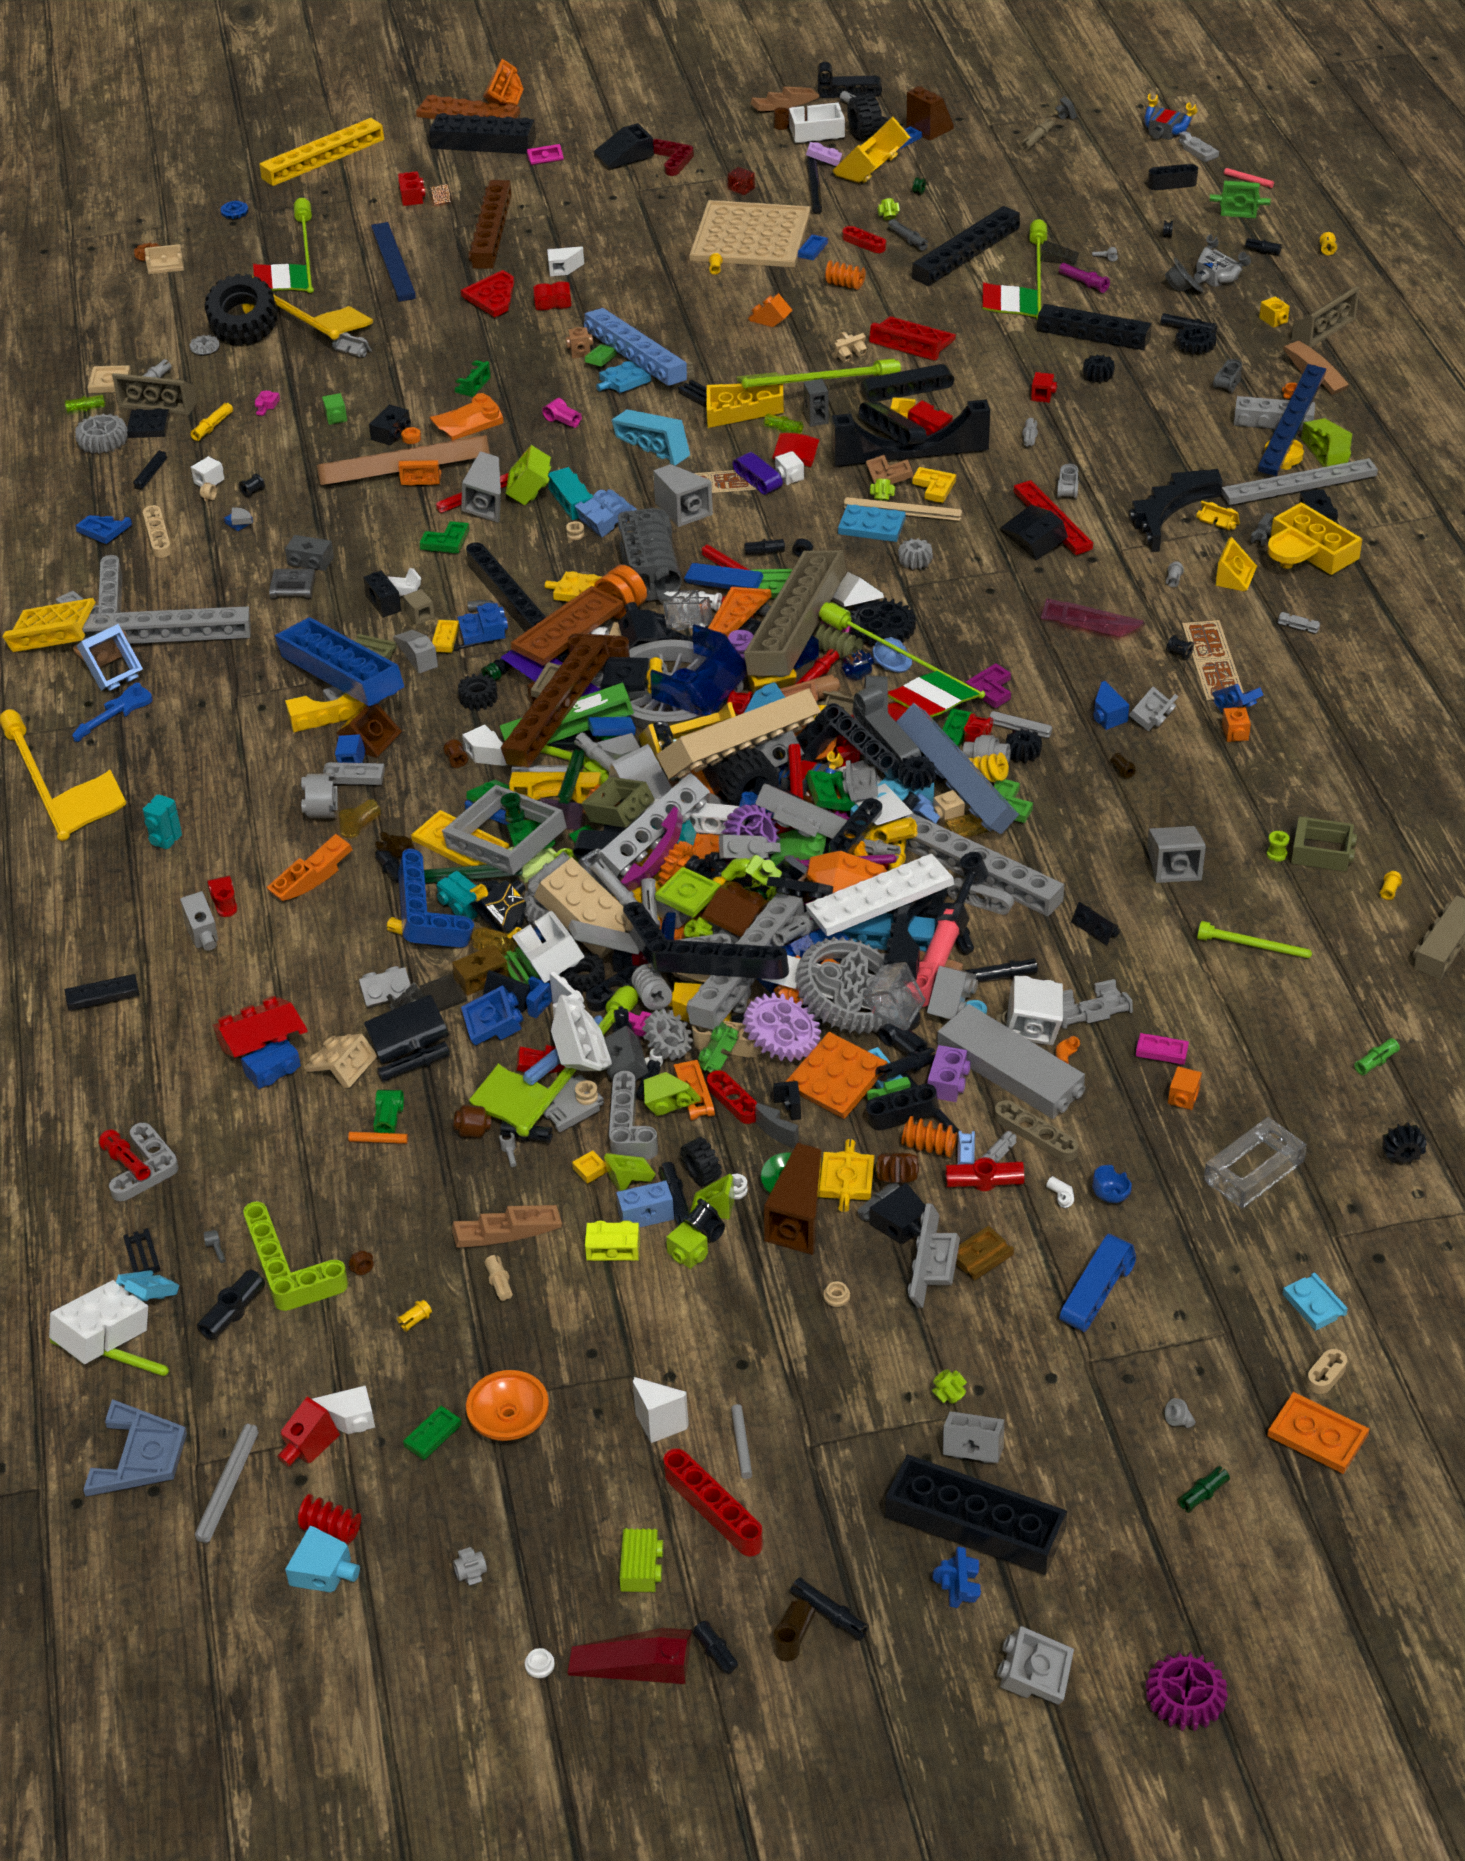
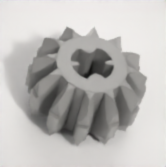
M910 538L909 541H903V544L899 546L900 564L904 565V568L910 567L912 570L915 568L921 570L922 567H928V564L933 559L931 544L927 543L926 540L921 541L919 538L916 540Z

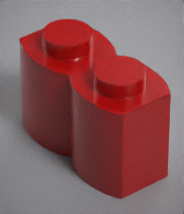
M568 282L541 283L533 286L536 310H549L553 307L564 309L572 305Z

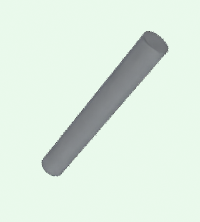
M736 1404L731 1407L741 1477L749 1479L752 1477V1469L743 1410L741 1405Z

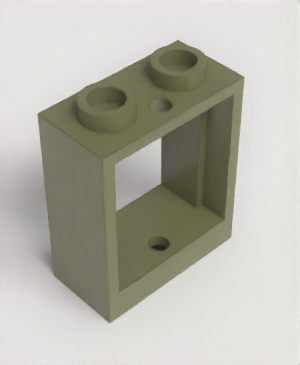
M609 777L581 805L590 822L626 828L655 799L647 783L644 781ZM621 799H625V800H624L622 803H620L617 807H613V806H614L615 804H617Z
M1299 816L1291 864L1347 872L1348 862L1353 863L1355 849H1351V847H1356L1357 834H1353L1354 824ZM1306 838L1345 844L1344 851L1309 847L1304 846V840Z

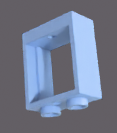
M119 624L87 638L77 645L101 691L106 688L111 691L119 687V682L125 679L127 682L139 677L137 673L143 669ZM113 638L130 670L106 681L89 649Z

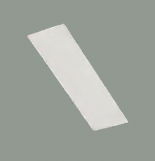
M863 760L852 764L853 771L869 767L867 764H864ZM846 766L841 767V768H838V769H835V770H836L837 772H838V771L843 772V769H846ZM877 775V784H879L882 779ZM885 783L878 786V794L882 792L887 794L878 798L877 796L873 797L879 800L883 806L881 816L875 821L876 825L913 814ZM856 800L855 803L860 806L864 800Z

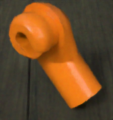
M1070 1036L1068 1039L1060 1042L1055 1049L1056 1057L1069 1064L1068 1057L1077 1051L1080 1046V1040L1075 1036Z

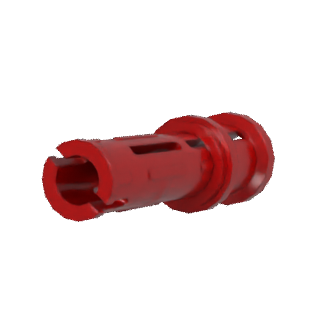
M109 1129L100 1135L99 1146L103 1150L108 1151L109 1156L113 1160L120 1161L138 1180L148 1178L151 1171L150 1168L130 1150V1145L125 1139H120V1134L116 1130Z

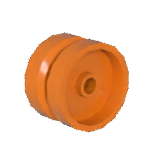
M626 565L616 566L608 574L597 580L594 585L595 588L624 601V606L630 602H636L638 607L647 598V589L644 581L636 571ZM625 608L612 617L621 619L626 614Z

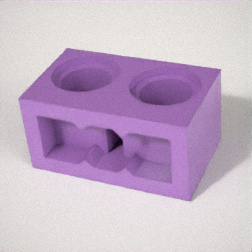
M938 1045L928 1077V1084L936 1088L938 1099L957 1102L959 1093L964 1092L966 1083L964 1075H969L971 1061L967 1060V1050Z

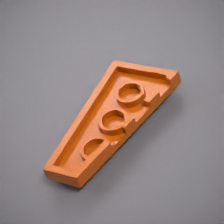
M731 587L706 631L707 638L727 640L731 632L738 630L772 597L771 589Z

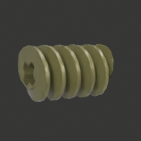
M823 623L819 627L815 637V645L818 649L825 652L829 649H834L831 654L837 651L839 658L844 660L845 656L852 654V652L854 653L851 655L853 658L859 655L858 651L861 652L863 646L861 638L856 640V636L849 635L848 632H842V630L835 629L832 626L829 627L827 623Z

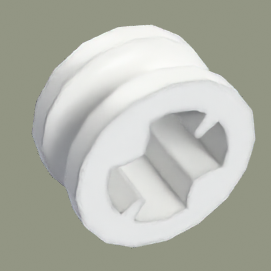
M732 1174L735 1185L734 1199H741L748 1192L747 1179L743 1175Z

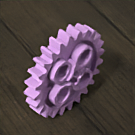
M772 993L770 998L763 994L762 998L756 997L754 1002H750L743 1015L745 1018L742 1024L746 1025L744 1032L750 1033L748 1040H755L754 1047H763L761 1052L769 1051L771 1058L775 1054L778 1055L780 1061L783 1060L784 1056L790 1062H792L794 1056L799 1061L803 1056L807 1057L820 1040L821 1030L817 1029L820 1023L814 1021L815 1014H808V1007L803 1009L801 1001L794 1003L792 996L789 1000H786L784 994H781L780 998H777L775 993Z

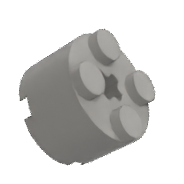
M335 773L307 774L306 777H302L301 787L305 791V799H302L301 807L302 813H305L309 819L336 818L337 815L333 810L338 808L337 786H333L332 781L336 780Z

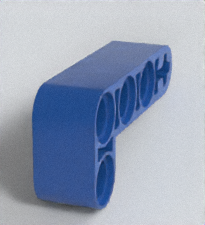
M1110 1233L1105 1236L1064 1304L1059 1317L1060 1321L1082 1332L1088 1330L1119 1276L1127 1277L1132 1271L1136 1261L1133 1244Z

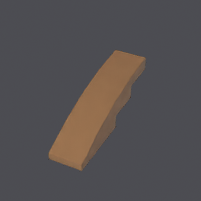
M783 87L782 93L768 92L767 98H752L751 105L758 111H774L779 107L791 108L819 98V94L812 88Z
M1298 340L1283 347V350L1302 374L1307 364L1326 368V375L1321 385L1323 384L1331 395L1347 389L1349 384L1340 373L1309 346Z
M557 1205L507 1206L505 1213L480 1214L478 1221H453L451 1229L456 1248L485 1246L524 1239L561 1228L562 1222Z

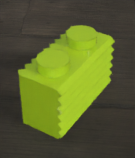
M623 1529L620 1566L621 1592H656V1582L662 1581V1564H657L658 1557H663L664 1542L663 1540H658L657 1529Z

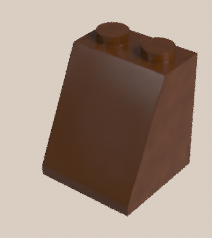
M920 86L907 92L906 128L912 127L921 131L922 137L929 141L954 129L953 122L942 97Z

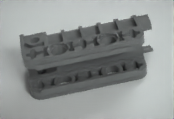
M658 508L621 512L618 515V526L622 539L620 542V553L623 565L636 571L644 581L647 589L645 601L659 599L664 602H671L670 596L664 593L667 591L677 592L681 586L682 579L672 544V528L668 513Z

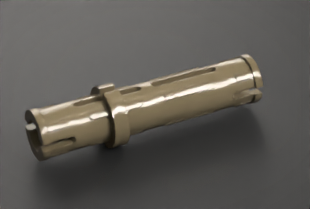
M1047 118L1042 124H1038L1035 127L1036 129L1020 142V149H1024V152H1026L1040 138H1044L1048 131L1054 127V121Z

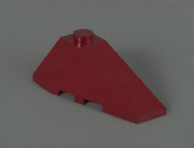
M658 1628L572 1646L568 1676L685 1684L692 1630Z

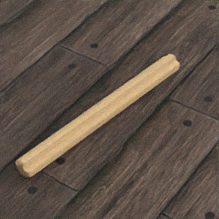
M846 497L844 500L845 509L848 504L906 512V516L960 521L962 518L961 509Z

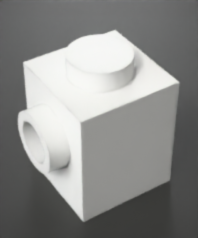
M793 451L775 457V470L780 474L782 481L786 485L804 479V463Z
M209 456L191 466L193 481L200 487L206 482L217 485L224 480L222 464Z

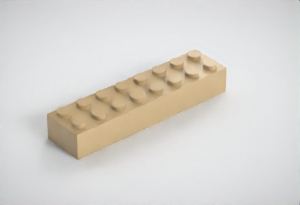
M806 689L680 737L656 755L668 779L678 776L680 779L687 776L690 770L698 772L706 768L709 763L711 766L716 765L724 760L723 757L729 759V756L735 755L739 750L744 751L746 748L751 750L755 748V745H761L791 730L795 734L803 729L801 725L806 726L814 722V717L821 711L810 689Z

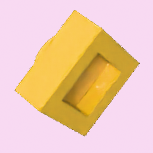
M593 1150L572 1162L574 1171L587 1184L608 1172L606 1163Z

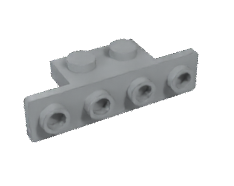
M766 783L763 784L755 802L756 805L775 813L773 819H776L779 825L786 828L794 827L798 829V833L806 837H811V835L815 837L817 833L833 839L847 822V819Z
M926 1203L925 1212L921 1215V1235L917 1237L918 1252L912 1264V1283L908 1286L909 1298L917 1308H923L927 1285H952L960 1237L957 1233H936L939 1213L932 1203Z

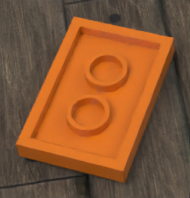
M1293 1392L1269 1428L1267 1436L1344 1474L1367 1438L1369 1428Z

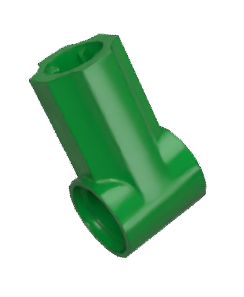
M377 1090L375 1099L376 1114L373 1124L374 1132L394 1133L399 1112H402L404 1107L403 1090Z

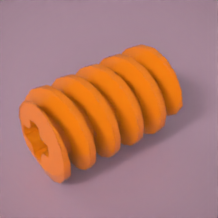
M830 260L826 267V281L828 284L840 285L842 287L847 286L848 288L859 290L865 280V268L863 267L861 272H859V266H856L853 271L851 264L846 269L845 263L840 267L839 262H835L833 266V261Z
M910 1116L903 1130L901 1144L903 1146L906 1142L908 1148H913L916 1144V1148L919 1151H922L926 1146L927 1153H932L935 1149L937 1155H942L945 1151L946 1157L951 1158L957 1142V1132L953 1133L952 1125H949L947 1130L943 1131L942 1123H939L937 1128L933 1129V1121L931 1120L925 1127L922 1118L919 1119L917 1124H914L913 1116Z

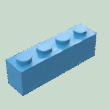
M883 913L844 929L842 932L849 939L852 937L854 942L861 940L864 945L870 943V947L873 949L887 950L888 938H892L890 937L891 923H896L893 921L894 914ZM915 917L908 931L913 940L920 946V950L926 952L936 930V922L932 918Z

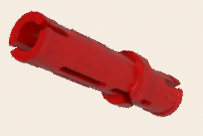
M829 649L822 658H818L814 662V666L794 685L821 677L823 674H827L830 667L839 660L838 652L835 651L831 655L834 649Z

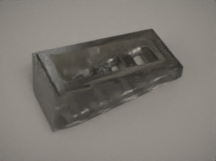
M1043 242L1041 248L1042 262L1076 265L1079 252L1052 242Z

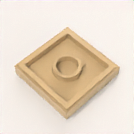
M94 366L87 387L88 392H115L112 374L130 375V366Z

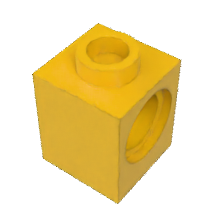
M1276 296L1261 302L1259 318L1275 328L1288 322L1290 306Z

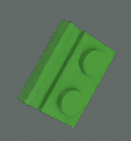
M751 569V571L762 572L764 577L758 589H771V598H776L792 569Z

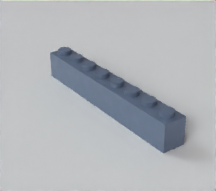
M913 703L897 720L896 723L917 745L920 752L924 753L922 758L929 757V760L934 762L935 772L941 778L947 779L946 785L950 789L954 790V792L958 791V796L963 802L971 806L970 812L977 818L981 817L983 819L981 824L988 831L995 830L1002 834L1019 816V813L925 710Z

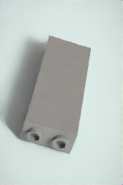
M970 1004L937 1031L938 1045L967 1050V1060L971 1061L970 1068L1051 1119H1054L1060 1113H1064L1068 1109L1069 1104L1076 1098H1080L1085 1091L1084 1073Z

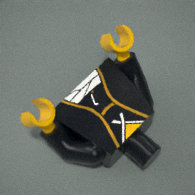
M496 880L480 882L476 887L470 889V892H474L477 898L469 904L498 937L510 931L507 935L510 939L514 934L522 930L525 915L524 909L527 904L520 895L526 890V887L519 880H516L512 885L506 880L500 883Z

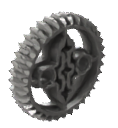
M843 936L839 940L835 937L831 940L825 938L824 941H818L815 945H811L804 952L802 958H800L795 974L796 990L799 991L798 997L803 998V1005H809L808 1011H814L815 1018L821 1017L823 1023H831V1028L834 1026L839 1027L840 1032L843 1029H847L849 1033L855 1030L858 1034L863 1031L867 1034L871 1031L877 1032L879 1028L899 1016L900 1010L904 1007L907 988L904 987L905 980L888 978V968H884V956L886 953L880 954L878 948L873 949L870 947V943L864 945L861 940L854 942L852 937L848 941ZM826 959H842L840 964L828 961L824 962L821 966L815 965ZM868 968L871 971H873L876 975L869 974ZM822 993L834 996L833 1002L826 998ZM880 1004L886 1005L885 1008L875 1012H859L862 1006L877 1008Z

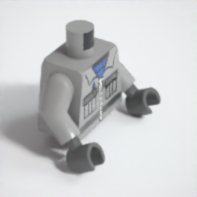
M1209 234L1206 237L1208 246L1207 248L1204 247L1196 263L1195 281L1197 283L1204 281L1216 287L1237 280L1238 275L1243 270L1242 267L1250 265V256L1246 255L1245 252H1241L1238 255L1240 262H1237L1217 250L1212 251V248L1218 246L1219 241L1217 236L1212 241V234Z

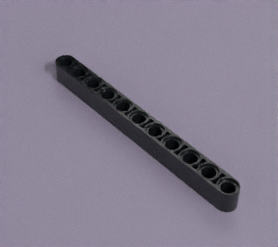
M474 542L467 545L466 553L469 568L524 632L546 618L482 543ZM566 649L555 658L563 663L569 655V649Z

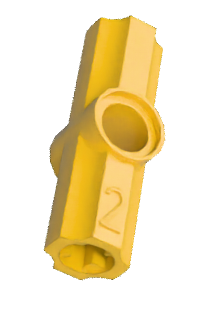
M907 817L874 825L863 839L872 841L882 840L883 843L888 844L914 838L918 834L915 819Z

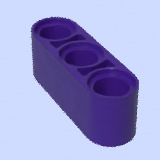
M749 452L733 460L732 464L735 472L762 494H768L782 487L783 481L780 474L754 453Z

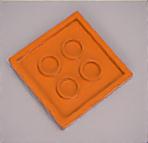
M828 1032L785 1082L798 1081L799 1095L845 1119L866 1095L867 1091L877 1082V1077L883 1075V1073L876 1075V1068L888 1064V1062Z

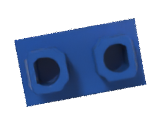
M957 1547L956 1555L953 1558H950L948 1561H941V1566L933 1570L934 1581L942 1584V1589H949V1607L958 1608L962 1601L976 1602L981 1594L980 1584L967 1580V1577L975 1578L977 1576L979 1560L967 1557L966 1548Z

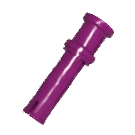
M1062 263L1059 269H1062L1059 270L1060 274L1081 281L1088 288H1096L1101 293H1105L1110 286V278L1098 276L1096 272L1088 273L1066 263Z

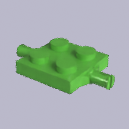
M1224 181L1221 195L1210 194L1211 202H1220L1221 216L1256 218L1259 205L1270 206L1271 198H1260V183Z

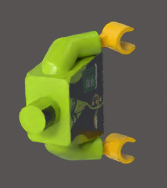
M753 855L750 858L733 859L722 871V876L715 877L712 881L721 884V886L727 880L729 882H737L742 885V888L750 892H757L764 899L771 901L778 892H775V887L767 886L768 876L781 877L782 872L775 867L773 861L764 860L758 855Z

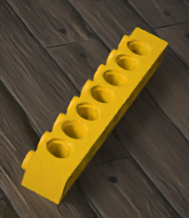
M369 118L259 163L261 178L271 186H275L384 140L383 125L373 118Z

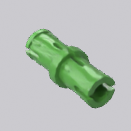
M1389 1038L1379 1047L1371 1048L1366 1056L1354 1063L1356 1071L1364 1076L1376 1066L1385 1064L1387 1058L1400 1050L1398 1042L1393 1038Z

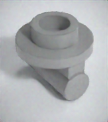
M1173 1398L1167 1403L1165 1418L1170 1425H1185L1187 1428L1195 1425L1196 1422L1188 1410L1185 1401Z

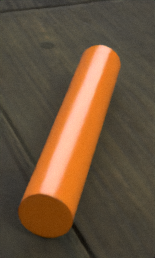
M349 1132L348 1140L349 1142L407 1144L408 1134Z

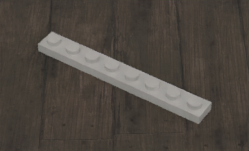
M1368 458L1222 487L1221 494L1227 503L1232 505L1358 479H1366L1377 476L1378 469Z

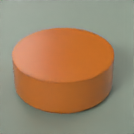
M415 427L406 428L401 433L402 441L406 444H415L421 440V432Z

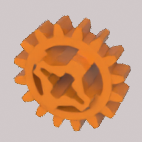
M680 841L679 844H674L673 850H669L668 857L664 858L665 863L660 867L658 875L661 877L658 881L661 884L660 886H663L681 867H686L688 860L696 851L693 845Z

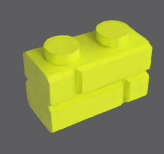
M596 1221L595 1223H587L585 1240L587 1261H639V1223L622 1221L620 1223Z

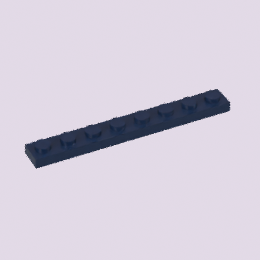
M1307 364L1258 465V472L1274 476L1278 475L1326 375V368Z

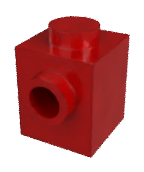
M1035 372L1031 401L1050 403L1052 394H1056L1057 390L1054 374Z

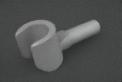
M1110 247L1104 252L1092 253V256L1108 257L1110 261L1118 259L1116 255L1117 249L1114 247Z
M510 1133L511 1139L509 1140L502 1139V1135H500L501 1150L508 1154L510 1166L515 1167L517 1164L514 1156L516 1148L514 1134Z

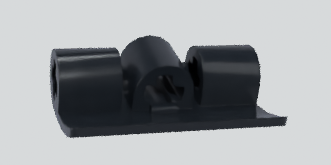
M427 995L364 1022L381 1064L405 1054L406 1056L413 1055L419 1052V1049L426 1048L427 1045L449 1036L432 995Z

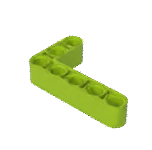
M251 1202L245 1206L243 1212L247 1231L277 1309L282 1311L291 1310L338 1295L347 1289L346 1269L344 1263L340 1260H329L291 1273L266 1206L261 1202Z

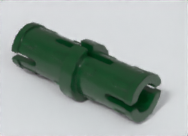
M1217 1466L1203 1479H1197L1194 1482L1195 1485L1178 1498L1179 1506L1185 1509V1512L1190 1513L1204 1500H1210L1214 1496V1492L1230 1480L1228 1472L1225 1469L1222 1470L1221 1466Z

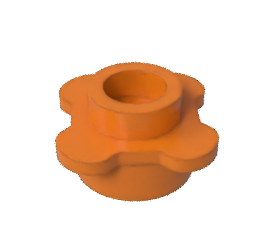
M1287 383L1282 388V392H1284L1283 397L1291 399L1298 384Z

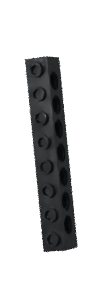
M1006 206L997 209L913 262L912 279L927 286L935 283L1018 230L1020 226V212Z

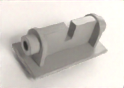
M346 332L340 334L339 338L332 343L335 350L344 353L348 351L349 354L360 358L365 357L367 351L372 352L366 339L351 336Z

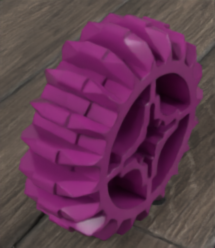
M1178 1651L1175 1654V1658L1167 1654L1164 1657V1662L1157 1660L1155 1668H1151L1145 1688L1147 1689V1702L1151 1703L1150 1708L1152 1712H1158L1159 1721L1169 1719L1168 1724L1170 1728L1176 1723L1180 1724L1182 1731L1188 1725L1191 1726L1194 1732L1198 1729V1724L1207 1728L1210 1721L1216 1722L1219 1714H1222L1225 1709L1228 1693L1226 1691V1680L1222 1679L1221 1670H1214L1215 1665L1213 1661L1204 1663L1203 1654L1196 1659L1193 1658L1191 1651L1187 1654V1657H1183ZM1185 1685H1188V1697H1185Z

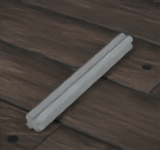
M250 1424L243 1426L195 1532L197 1541L208 1543L211 1540L258 1435L257 1426Z

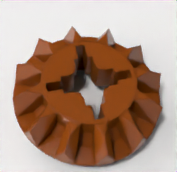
M151 242L138 245L134 249V256L138 260L146 261L145 248L159 247L160 245L157 243L152 244Z

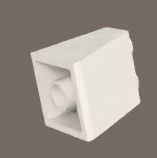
M1014 976L1010 987L1006 1027L1031 1042L1053 1046L1063 1021V984L1055 983L1051 980L1032 979L1028 976Z

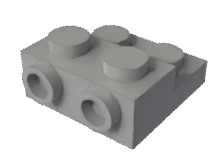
M1020 1626L1012 1635L1009 1634L1003 1644V1651L1007 1652L1006 1660H1002L997 1671V1676L1002 1678L1000 1687L1025 1698L1034 1694L1059 1705L1065 1697L1074 1649Z

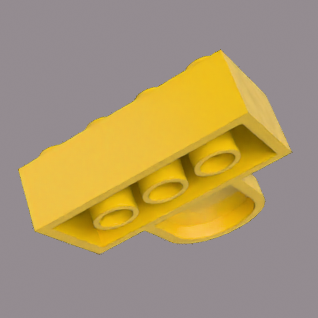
M1301 502L1273 518L1271 538L1268 542L1267 551L1269 556L1275 561L1280 562V566H1283L1285 569L1292 568L1293 564L1307 560L1333 575L1360 559L1362 538Z

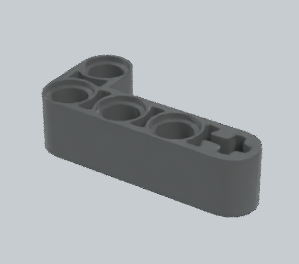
M873 684L854 694L852 713L855 720L891 751L901 763L903 758L910 759L911 755L914 757L921 755L917 745L883 708L884 696L879 686Z

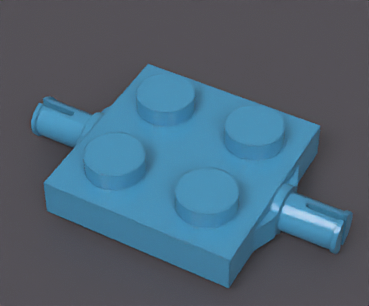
M626 361L619 366L609 367L605 371L600 372L599 378L603 382L596 384V388L599 392L611 388L621 393L651 382V374L633 362Z

